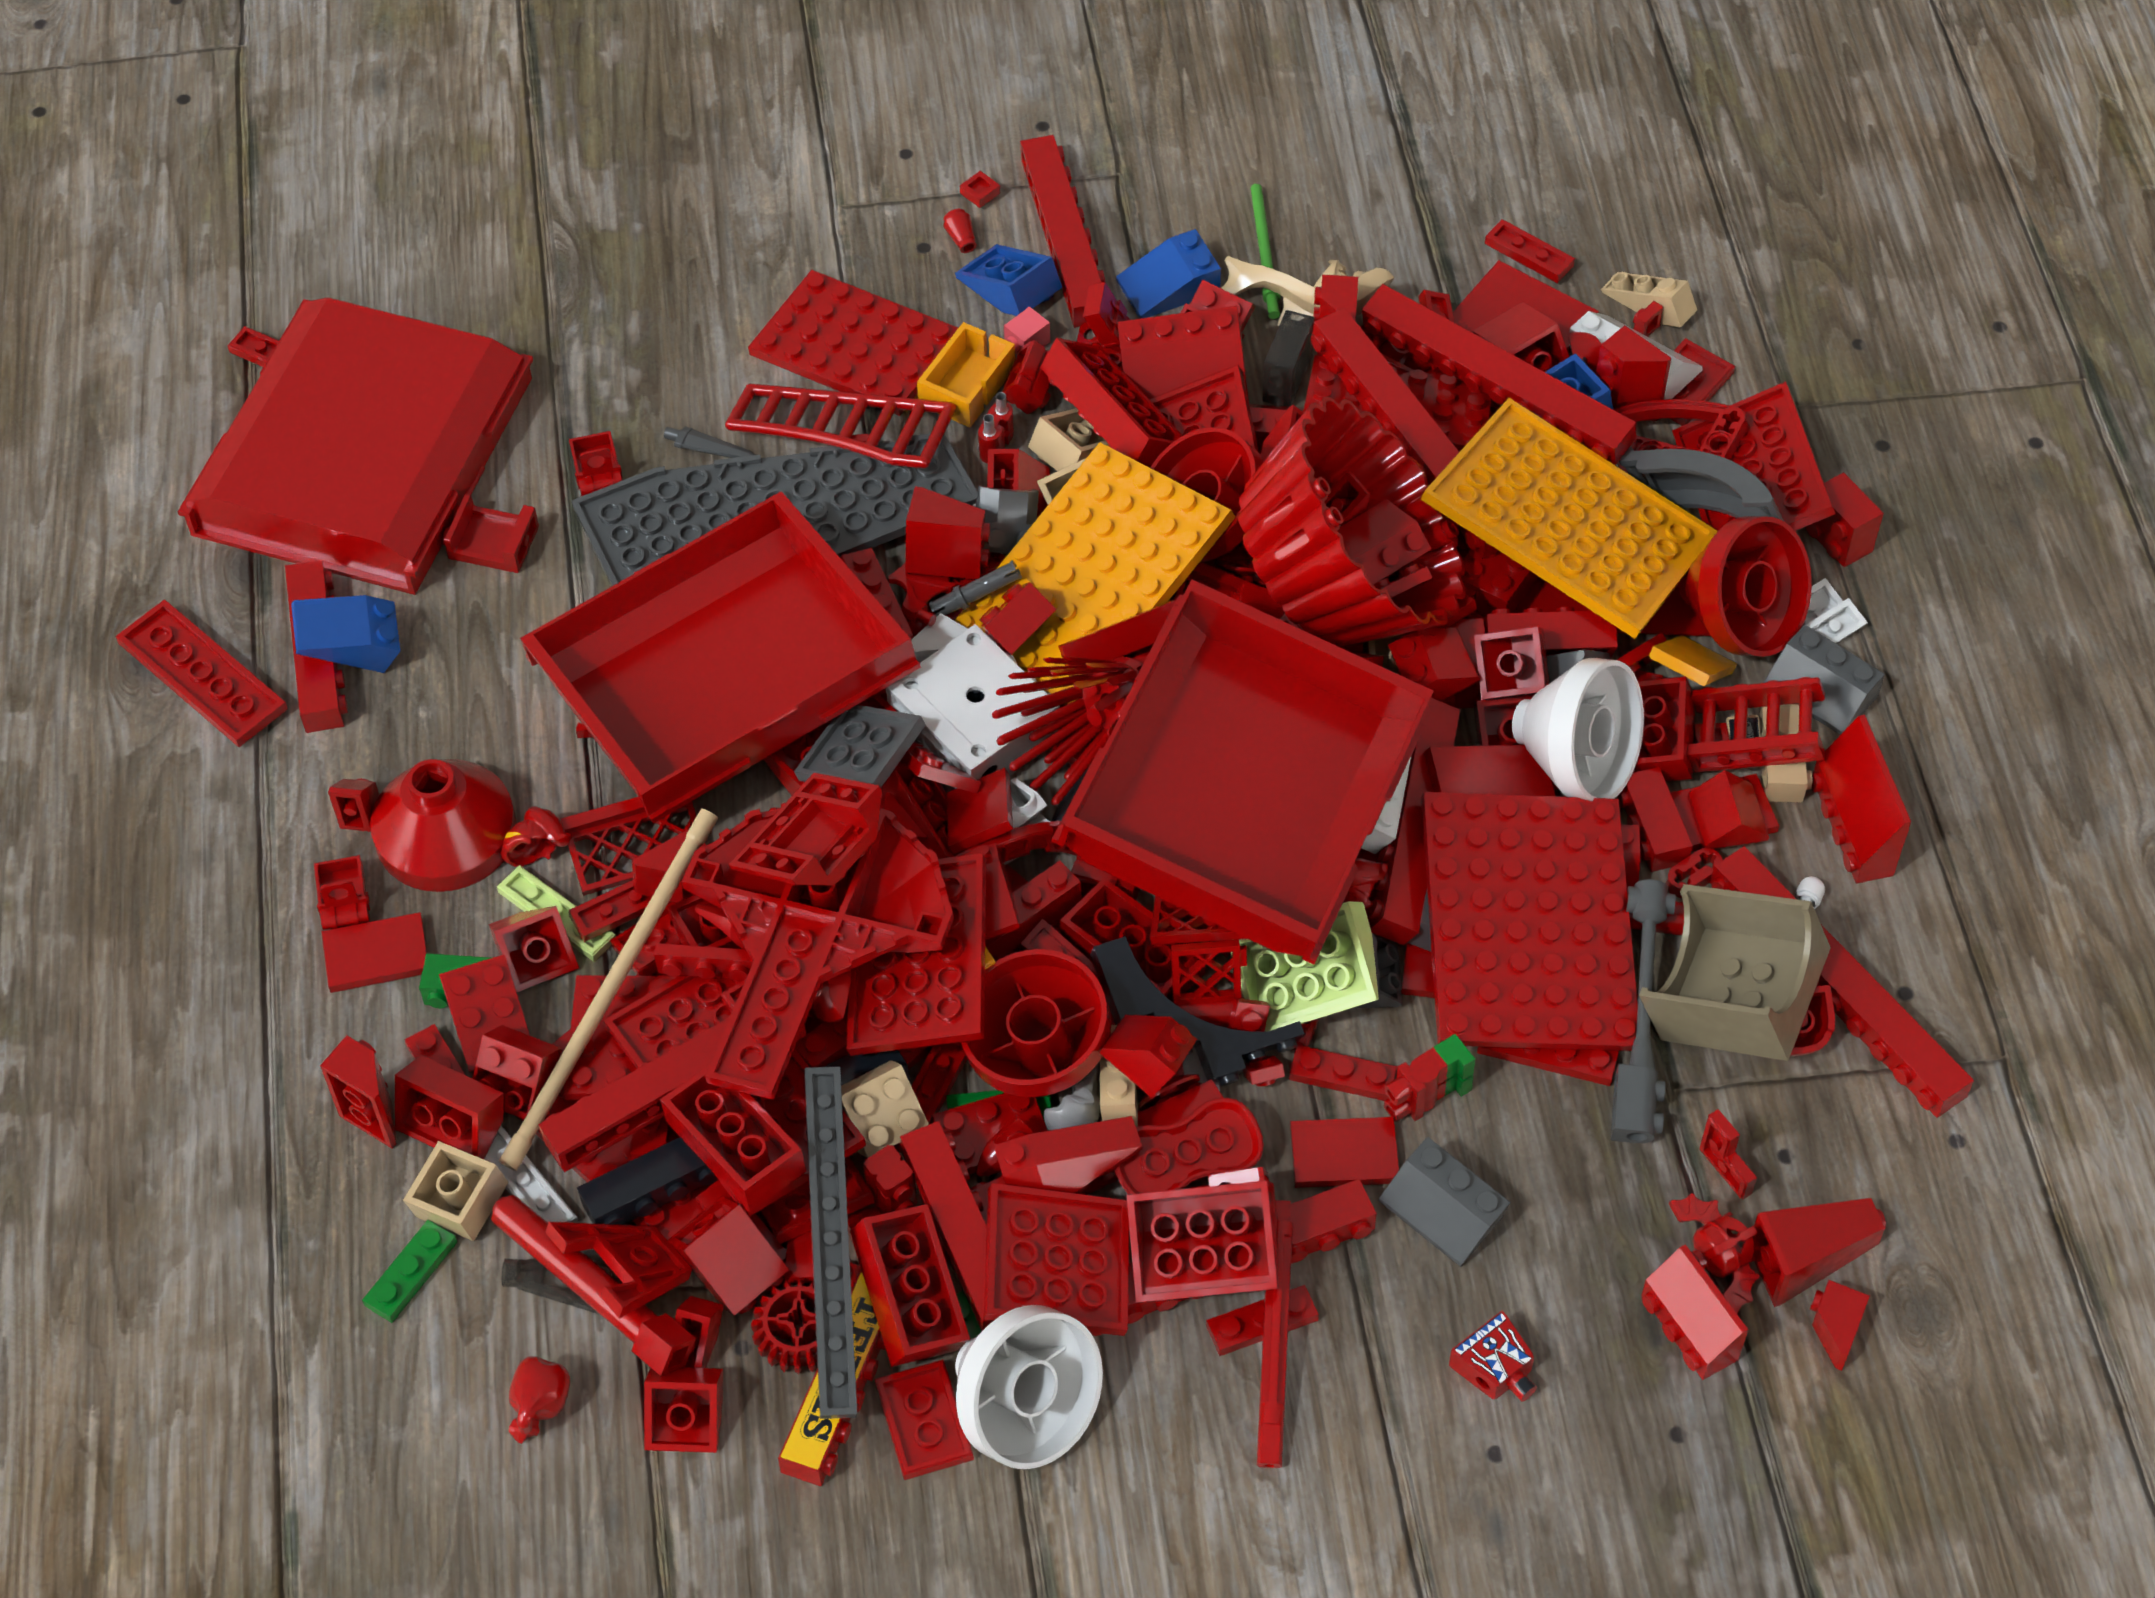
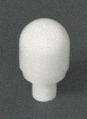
M1806 877L1800 882L1795 898L1811 901L1814 909H1816L1824 896L1825 886L1817 877Z

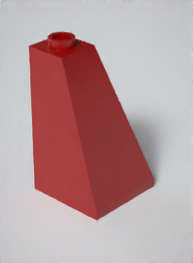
M1872 1198L1765 1211L1757 1214L1754 1224L1757 1234L1753 1236L1754 1254L1757 1259L1754 1262L1774 1307L1789 1301L1880 1243L1883 1232L1886 1229V1220L1883 1212L1880 1209H1876Z

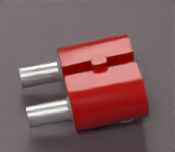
M1003 392L996 394V403L991 406L988 413L983 417V422L978 430L979 444L977 450L979 451L980 459L985 463H988V449H1005V444L1009 445L1014 435L1013 408L1006 402V394Z

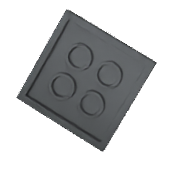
M856 705L831 720L794 773L799 781L804 782L813 773H819L879 785L881 788L926 724L919 715Z

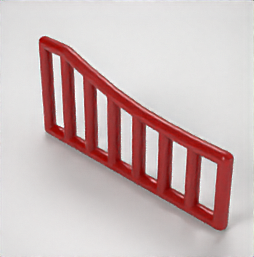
M750 383L746 385L725 422V427L730 431L760 433L823 443L853 451L894 466L927 468L956 411V406L952 402ZM754 396L769 397L756 421L741 420ZM782 398L797 400L785 424L769 423ZM810 401L825 402L812 429L797 426ZM839 404L854 405L839 435L824 432ZM867 406L883 408L865 443L851 439ZM895 410H910L911 413L892 451L877 447ZM924 412L941 413L921 455L904 454Z

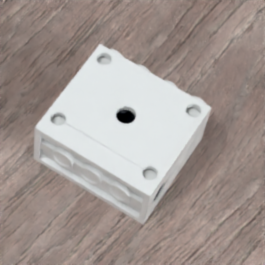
M976 624L920 663L921 668L887 687V702L898 712L919 715L923 718L926 725L915 740L923 743V748L934 752L936 756L976 779L1004 767L1012 775L1016 772L1009 768L1012 761L1059 730L1057 729L1035 742L1029 740L1030 733L1004 745L997 744L996 740L999 736L1059 709L1060 706L1026 717L1021 716V712L999 719L992 718V713L995 710L1051 693H1046L1042 690L1030 693L1021 692L1003 696L997 695L996 691L1000 688L1037 682L1035 678L1010 679L1008 675L1024 671L1017 665L1012 655L998 647L994 640Z

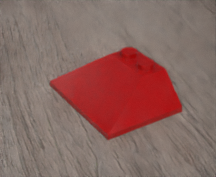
M813 773L729 863L730 868L795 885L834 886L845 877L850 867L867 852L868 847L877 839L882 795L880 786Z

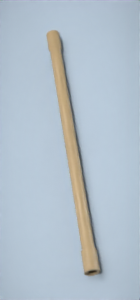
M700 809L686 834L685 841L519 1130L513 1135L500 1157L499 1162L509 1169L518 1170L532 1145L533 1138L539 1130L538 1124L544 1121L681 882L694 852L705 843L715 826L718 817L712 812Z

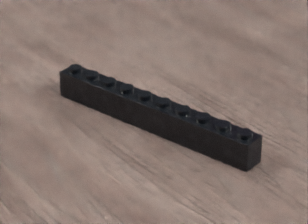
M898 1050L853 1056L848 1054L824 1066L840 1067L842 1086L892 1060L902 1065L910 1082L908 1065ZM679 1137L577 1187L582 1206L592 1224L625 1225L639 1217L652 1214L657 1208L671 1201H678L684 1198L689 1192L703 1185H711L718 1179L684 1140Z

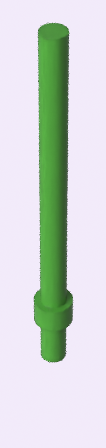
M1253 184L1250 189L1261 265L1274 269L1262 186L1260 184ZM1263 287L1262 295L1264 302L1267 303L1268 316L1270 319H1277L1280 317L1278 301L1281 296Z

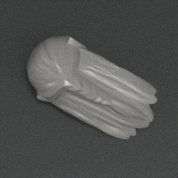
M1100 1061L1087 1076L1072 1086V1094L1066 1095L1060 1105L1045 1109L1044 1120L1049 1131L1098 1122L1101 1112Z

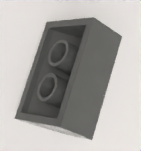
M1804 625L1786 644L1764 683L1771 680H1796L1802 677L1820 678L1825 691V700L1813 702L1812 717L1841 735L1877 699L1885 674L1809 626Z
M1429 1137L1406 1160L1378 1200L1460 1267L1502 1220L1511 1203Z

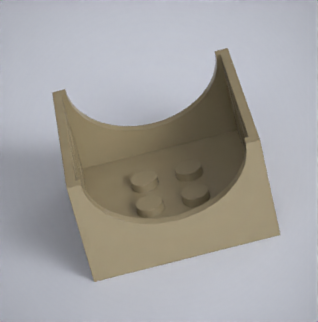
M1683 884L1680 893L1684 905V926L1675 965L1669 978L1660 990L1652 992L1649 988L1642 987L1639 994L1660 1040L1788 1061L1831 949L1812 902Z

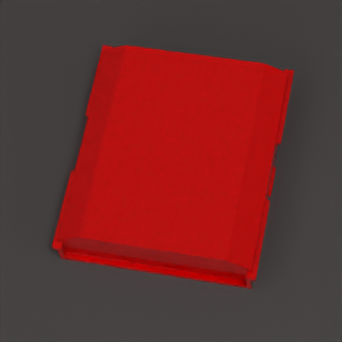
M332 298L312 301L304 299L261 370L260 377L227 433H224L177 512L180 516L185 517L191 536L296 564L322 559L325 570L331 571L333 574L416 595L443 545V534L445 529L451 526L456 505L461 504L465 494L472 495L485 471L484 467L532 380L530 366L533 362V356L520 355L493 338Z
M782 491L676 551L659 558L636 571L628 578L520 638L527 660L532 666L540 665L564 701L641 799L646 814L653 824L921 668L920 663L916 660L911 638Z
M1191 579L1184 595L1179 594L1117 714L1118 721L1104 748L1098 749L1051 842L1062 847L1066 845L1089 865L1275 952L1303 956V960L1314 965L1359 868L1354 863L1366 836L1372 833L1385 803L1391 800L1432 710L1426 707L1434 690Z

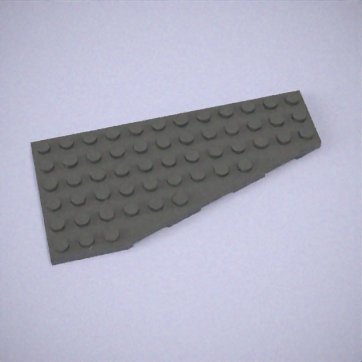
M930 434L914 435L904 454L920 456ZM944 434L927 468L894 466L843 448L825 446L809 448L810 452L792 455L761 458V455L719 459L714 460V464L670 470H665V466L656 467L571 500V503L612 587L643 567L676 551L781 491L839 557L844 554L873 548L905 535L906 518L915 486L926 488L970 505L976 504L978 491ZM896 442L881 443L877 447L891 452Z

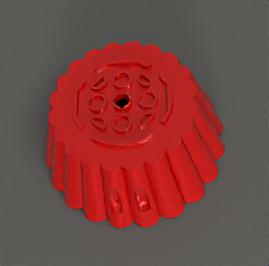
M1326 396L1319 404H1310L1245 484L1244 491L1239 497V505L1242 511L1238 515L1239 524L1245 533L1243 535V544L1247 552L1253 557V568L1258 577L1266 583L1270 597L1278 605H1282L1288 619L1294 624H1300L1304 631L1334 645L1342 647L1445 625L1448 618L1459 615L1460 606L1458 600H1462L1466 596L1465 586L1460 578L1465 573V566L1459 552L1456 550L1458 546L1457 536L1459 535L1458 527L1451 519H1446L1445 515L1420 500L1424 491L1429 486L1427 477L1421 465L1413 457L1407 455L1400 439L1389 430L1384 431L1381 423L1372 413L1368 411L1360 413L1351 401L1343 399L1338 404L1333 398ZM1347 471H1351L1370 493L1367 510L1387 499L1418 522L1432 549L1412 562L1413 564L1417 563V565L1427 566L1432 575L1431 579L1391 598L1386 589L1380 590L1370 582L1362 564L1356 563L1351 559L1345 550L1342 535L1337 532L1343 523L1342 514L1336 507L1332 506L1329 508L1324 502L1331 493V489ZM1396 571L1387 576L1388 579L1397 576Z

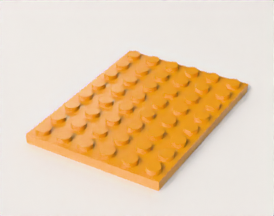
M1511 398L1505 401L1428 486L1420 499L1634 639H1636L1688 573L1693 561L1718 532Z
M1099 442L997 567L998 569L1013 560L1017 565L1016 570L1019 569L1022 578L970 603V607L962 610L954 621L968 629L974 624L980 627L983 623L979 619L992 606L997 605L1000 607L1005 602L1002 596L1009 588L1017 583L1022 585L1030 582L1057 610L1012 656L1024 672H1028L1027 668L1065 666V664L1047 663L1043 659L1048 657L1062 658L1058 648L1059 645L1168 602L1236 516L1231 509ZM1069 675L1040 677L1035 679L1037 680V682L1069 677ZM1074 685L1044 691L1046 693H1055L1074 687Z

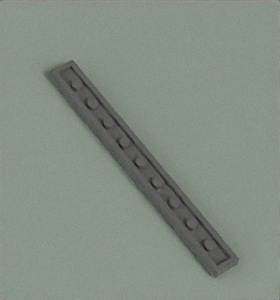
M840 1067L805 1068L820 1419L856 1418L857 1399Z

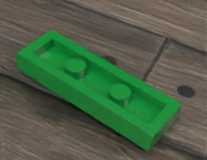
M427 1220L362 1299L364 1306L393 1323L457 1244L456 1236L432 1221Z

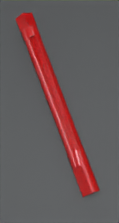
M1275 1200L1279 1289L1265 1290L1257 1446V1466L1264 1468H1281L1283 1458L1293 1223L1290 1222L1291 1201Z

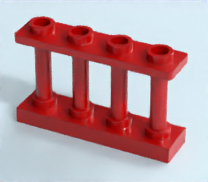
M1802 677L1787 681L1771 680L1766 683L1737 684L1719 688L1706 687L1691 691V699L1696 711L1703 713L1702 741L1700 743L1688 744L1687 755L1694 772L1824 760L1825 749L1818 731L1812 732L1813 702L1825 700V691L1820 678ZM1799 703L1798 733L1779 735L1780 705ZM1767 707L1766 736L1747 738L1748 708ZM1735 710L1734 739L1715 742L1716 712Z

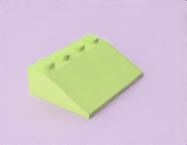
M1348 901L1342 904L1314 965L1303 960V956L1275 952L1249 939H1239L1240 946L1246 945L1247 966H1241V991L1243 998L1266 1001L1270 1005L1264 1032L1298 1021L1304 1024L1379 1000L1373 937L1363 902Z

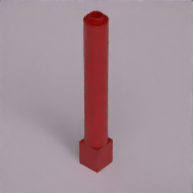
M516 1195L502 1197L494 1204L492 1208V1222L634 1343L631 1351L656 1373L663 1376L685 1367L696 1340L691 1333L667 1313L658 1316L646 1305L619 1319L600 1297L603 1287L620 1284L582 1251L563 1254L545 1233L548 1222Z

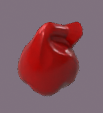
M536 1356L526 1357L519 1363L509 1390V1403L518 1412V1417L513 1419L509 1426V1433L518 1443L522 1444L527 1438L537 1436L540 1431L539 1421L552 1419L563 1410L570 1387L569 1372L563 1365L549 1362Z

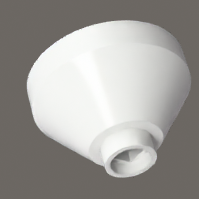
M1586 658L1545 686L1531 699H1523L1519 702L1512 720L1513 736L1517 743L1525 745L1527 751L1566 797H1578L1588 801H1593L1594 798L1614 799L1627 785L1639 757L1644 728L1643 699L1637 678L1628 665L1618 660Z
M1022 1306L999 1316L977 1337L970 1339L962 1346L955 1363L958 1377L956 1393L957 1413L966 1438L979 1452L1011 1468L1032 1469L1041 1467L1065 1454L1080 1439L1089 1426L1100 1399L1103 1370L1101 1355L1094 1337L1080 1321L1046 1306Z

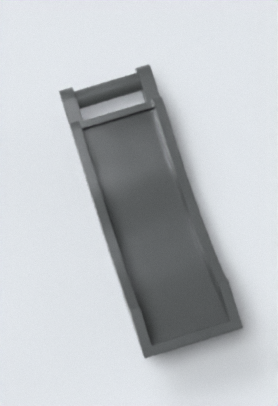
M1629 447L1619 460L1620 465L1626 468L1629 475L1635 477L1681 508L1714 510L1735 518L1768 516L1784 521L1767 487L1750 471L1721 456L1686 449L1634 451L1633 448Z

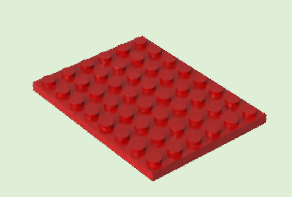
M1423 792L1421 805L1438 1044L1456 1034L1465 1046L1632 1051L1634 1039H1636L1638 1001L1629 912H1626L1628 895L1619 799L1594 798L1593 801H1588L1578 797Z

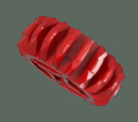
M800 1278L797 1286L791 1287V1284L786 1280L784 1290L780 1291L773 1286L771 1289L772 1298L762 1295L760 1300L762 1307H755L753 1313L756 1319L751 1322V1329L754 1332L752 1335L753 1343L759 1346L758 1352L760 1356H768V1363L771 1367L780 1362V1368L784 1373L790 1366H794L795 1372L799 1375L802 1366L808 1365V1369L814 1372L815 1363L817 1362L816 1340L810 1344L808 1343L816 1339L815 1313H811L806 1309V1307L815 1309L814 1281L809 1287H806L804 1280ZM800 1316H802L803 1327L799 1328V1336H797L796 1325L800 1324ZM774 1336L790 1340L793 1346L778 1341Z

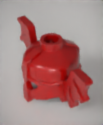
M1691 1193L1685 1199L1669 1201V1205L1679 1222L1698 1221L1704 1224V1226L1696 1230L1693 1236L1694 1250L1691 1252L1703 1269H1706L1713 1276L1726 1277L1732 1273V1280L1722 1294L1734 1311L1738 1313L1742 1305L1753 1301L1751 1287L1760 1278V1275L1755 1273L1749 1263L1757 1259L1754 1254L1753 1236L1757 1234L1755 1227L1747 1228L1742 1222L1732 1218L1733 1214L1731 1211L1721 1215L1718 1211L1717 1200L1710 1202L1701 1201L1695 1194ZM1731 1230L1737 1231L1738 1235L1733 1234ZM1740 1241L1744 1242L1742 1248L1739 1246Z

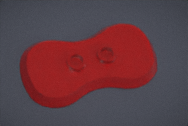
M1215 1098L1205 1102L1188 1117L1179 1122L1169 1125L1137 1126L1136 1129L1143 1149L1114 1170L1121 1186L1128 1195L1180 1190L1202 1177L1251 1169L1261 1159L1264 1147L1263 1136L1256 1118L1246 1105L1232 1098Z

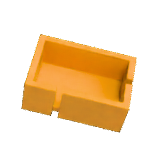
M963 322L917 381L918 399L954 403L956 411L951 420L971 428L983 412L984 404H989L1007 380L1015 361V344L991 334L989 337V357H987L986 331Z

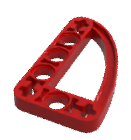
M1684 399L1653 400L1614 409L1635 422L1661 418L1714 421L1699 451L1721 456L1728 460L1733 456L1748 427L1745 412L1742 409L1708 401ZM1636 435V440L1631 445L1634 451L1655 449L1692 450ZM1717 442L1728 443L1722 450L1712 449V446Z

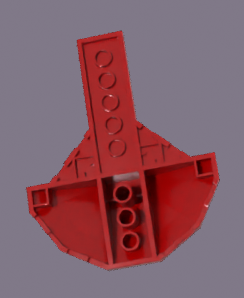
M780 808L761 812L760 809L748 812L744 815L745 820L731 830L726 828L719 833L720 838L706 848L701 846L694 852L681 881L683 889L723 909L753 962L705 1075L707 1084L774 1100L821 983L887 952L913 953L943 949L954 917L937 854L931 848L928 850L917 839V835L911 829L907 830L890 810L880 808L877 839L868 847L867 852L850 867L845 877L834 886L795 885L730 868L729 863Z

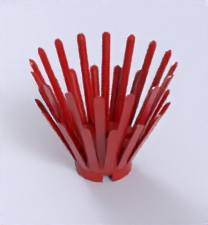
M1063 656L1064 658L1048 657L1043 659L1047 663L1086 666L1027 668L1028 672L1012 673L1008 677L1010 679H1027L1066 675L1075 676L1003 687L996 691L997 695L1003 696L1074 685V687L1001 708L992 713V718L994 719L1021 712V716L1026 717L1069 703L999 736L996 740L998 745H1004L1030 733L1029 740L1035 742L1061 728L1012 761L1009 768L1012 771H1016L1070 735L1044 757L1045 763L1051 765L1030 783L1029 787L1035 791L1093 739L1065 772L1064 779L1066 782L1052 798V805H1058L1090 766L1098 749L1104 748L1118 721L1117 714L1139 673L1137 668L1142 664L1137 660L1129 657H1117L1113 661Z

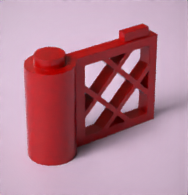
M1239 939L1171 945L1172 1002L1199 1019L1228 1028L1234 998H1241V966H1247L1246 945L1240 946ZM1232 952V958L1223 966L1213 960L1218 953ZM1194 955L1199 960L1188 969L1179 963V956ZM1206 964L1217 971L1207 981L1196 975ZM1225 977L1233 982V989L1218 990L1214 985L1221 978ZM1189 980L1200 986L1195 992L1180 994V988Z

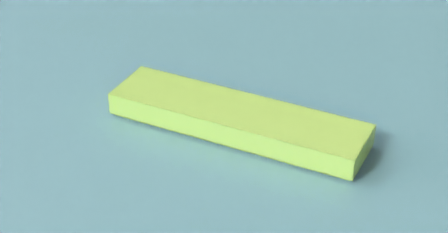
M520 865L497 886L499 894L524 912L556 906L571 946L593 962L612 945L610 940L616 937V934L609 930L584 942L569 917V910L576 907V905Z

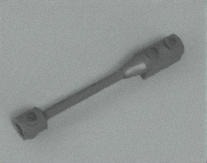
M1652 879L1638 881L1634 887L1628 886L1627 888L1628 903L1626 912L1633 913V918L1642 923L1636 1039H1634L1630 1063L1629 1065L1619 1064L1614 1076L1611 1124L1612 1141L1648 1143L1654 1140L1655 1133L1662 1134L1664 1114L1656 1112V1102L1664 1101L1665 1081L1658 1080V1072L1655 1070L1650 1040L1651 1019L1639 994L1642 987L1649 988L1652 991L1656 924L1664 922L1667 919V914H1674L1676 895L1668 894V885L1666 883Z

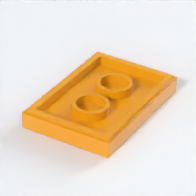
M1683 635L1653 646L1649 654L1652 660L1702 686L1733 674L1737 663Z

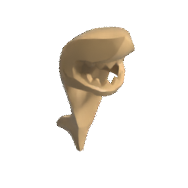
M1230 256L1225 258L1229 276L1228 281L1221 289L1236 296L1248 289L1261 287L1278 293L1283 297L1284 304L1278 321V326L1282 328L1297 326L1313 320L1314 307H1320V305H1314L1315 287L1322 286V275L1313 287L1286 273L1263 265L1250 264ZM1329 260L1330 266L1322 274L1347 276L1345 273L1346 268L1339 260ZM1374 268L1366 272L1357 271L1354 273L1353 276L1358 277L1356 316L1362 313V308L1382 284L1390 286L1394 279L1391 272L1383 268Z

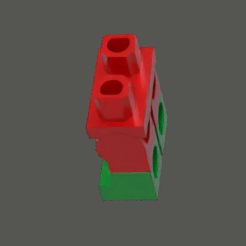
M1454 1034L1416 1057L1410 1066L1404 1062L1397 1067L1396 1079L1385 1085V1092L1389 1099L1384 1101L1385 1110L1391 1117H1394L1395 1122L1408 1114L1414 1121H1417L1423 1117L1424 1112L1431 1110L1435 1106L1437 1100L1456 1090L1462 1097L1472 1091L1475 1057L1458 1036Z

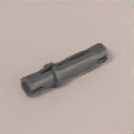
M1012 560L1010 563L963 587L960 585L954 587L953 592L929 602V606L932 612L935 611L934 615L936 617L940 613L947 616L960 608L965 610L970 607V603L1021 579V573L1019 569L1016 570L1017 565Z

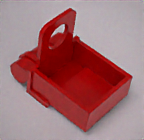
M1106 282L1089 285L1083 314L1087 323L1080 326L1077 342L1090 345L1095 342L1101 344L1102 348H1110L1121 353L1118 322L1127 321L1130 318L1127 316L1128 311L1122 301L1116 300ZM1091 329L1095 337L1085 339L1086 332Z
M611 431L569 439L576 470V482L581 496L623 480Z
M360 855L314 863L318 898L317 909L323 930L370 922L369 894L366 892L364 868Z

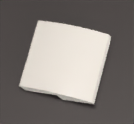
M1826 578L1812 586L1810 605L1803 626L1807 625L1834 643H1838L1868 623L1849 598L1844 601L1840 598Z

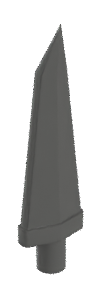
M686 426L682 430L666 427L664 431V438L675 441L674 447L681 449L685 448L729 458L754 455L750 450Z

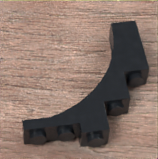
M1126 936L1094 946L1090 953L1115 1025L1119 1023L1124 1015L1172 1017L1179 1024L1184 1025L1197 1038L1192 1048L1195 1047L1206 1079L1207 1081L1212 1079L1214 1083L1219 1082L1220 1087L1230 1085L1239 1080L1238 1076L1246 1068L1244 1059H1246L1247 1063H1253L1265 1058V1052L1277 1049L1279 1053L1289 1051L1298 1046L1297 1042L1305 1034L1300 1021L1268 1032H1250L1214 1025L1184 1011L1162 994L1145 975L1133 955ZM1191 1048L1190 1052L1188 1053V1055H1190V1054L1193 1053V1049H1192V1048Z

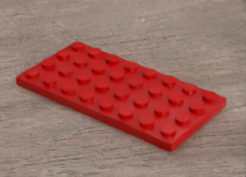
M679 975L605 1018L603 1021L606 1029L635 1068L638 1069L641 1064L652 1061L667 1053L673 1046L683 1044L692 1039L705 1028L713 1027L726 1020L731 1015V1012L723 1003L720 993L741 981L728 978L713 977L711 979H703L698 976ZM795 1048L774 1100L750 1095L802 1149L807 1172L752 1212H749L720 1181L734 1202L738 1203L749 1217L809 1181L804 1070L810 1067ZM842 1109L844 1156L847 1158L865 1147L866 1141Z

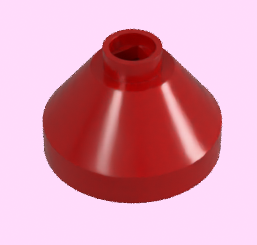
M1219 427L1198 429L1178 438L1156 458L1150 467L1231 509L1236 516L1200 562L1210 561L1232 550L1245 547L1243 544V535L1245 533L1238 521V515L1242 511L1239 505V497L1243 493L1247 481L1264 462L1258 451L1241 436L1231 430Z
M1744 516L1729 521L1718 530L1691 564L1688 573L1679 583V589L1684 602L1692 607L1711 637L1721 648L1735 655L1765 657L1782 651L1792 637L1802 628L1811 599V568L1804 544L1790 525L1775 517Z
M428 759L404 771L383 789L372 810L370 829L377 855L384 868L394 878L405 885L419 890L444 892L468 887L492 874L504 862L500 855L503 841L507 832L517 821L510 794L504 783L493 772L481 765L465 760Z
M1024 950L995 961L994 965L985 969L984 1039L961 1042L974 1071L982 1080L995 1089L1021 1097H1039L1055 1094L1081 1081L1094 1069L1102 1058L1099 1051L1111 1034L1110 1009L1097 977L1085 964L1076 958L1054 950Z

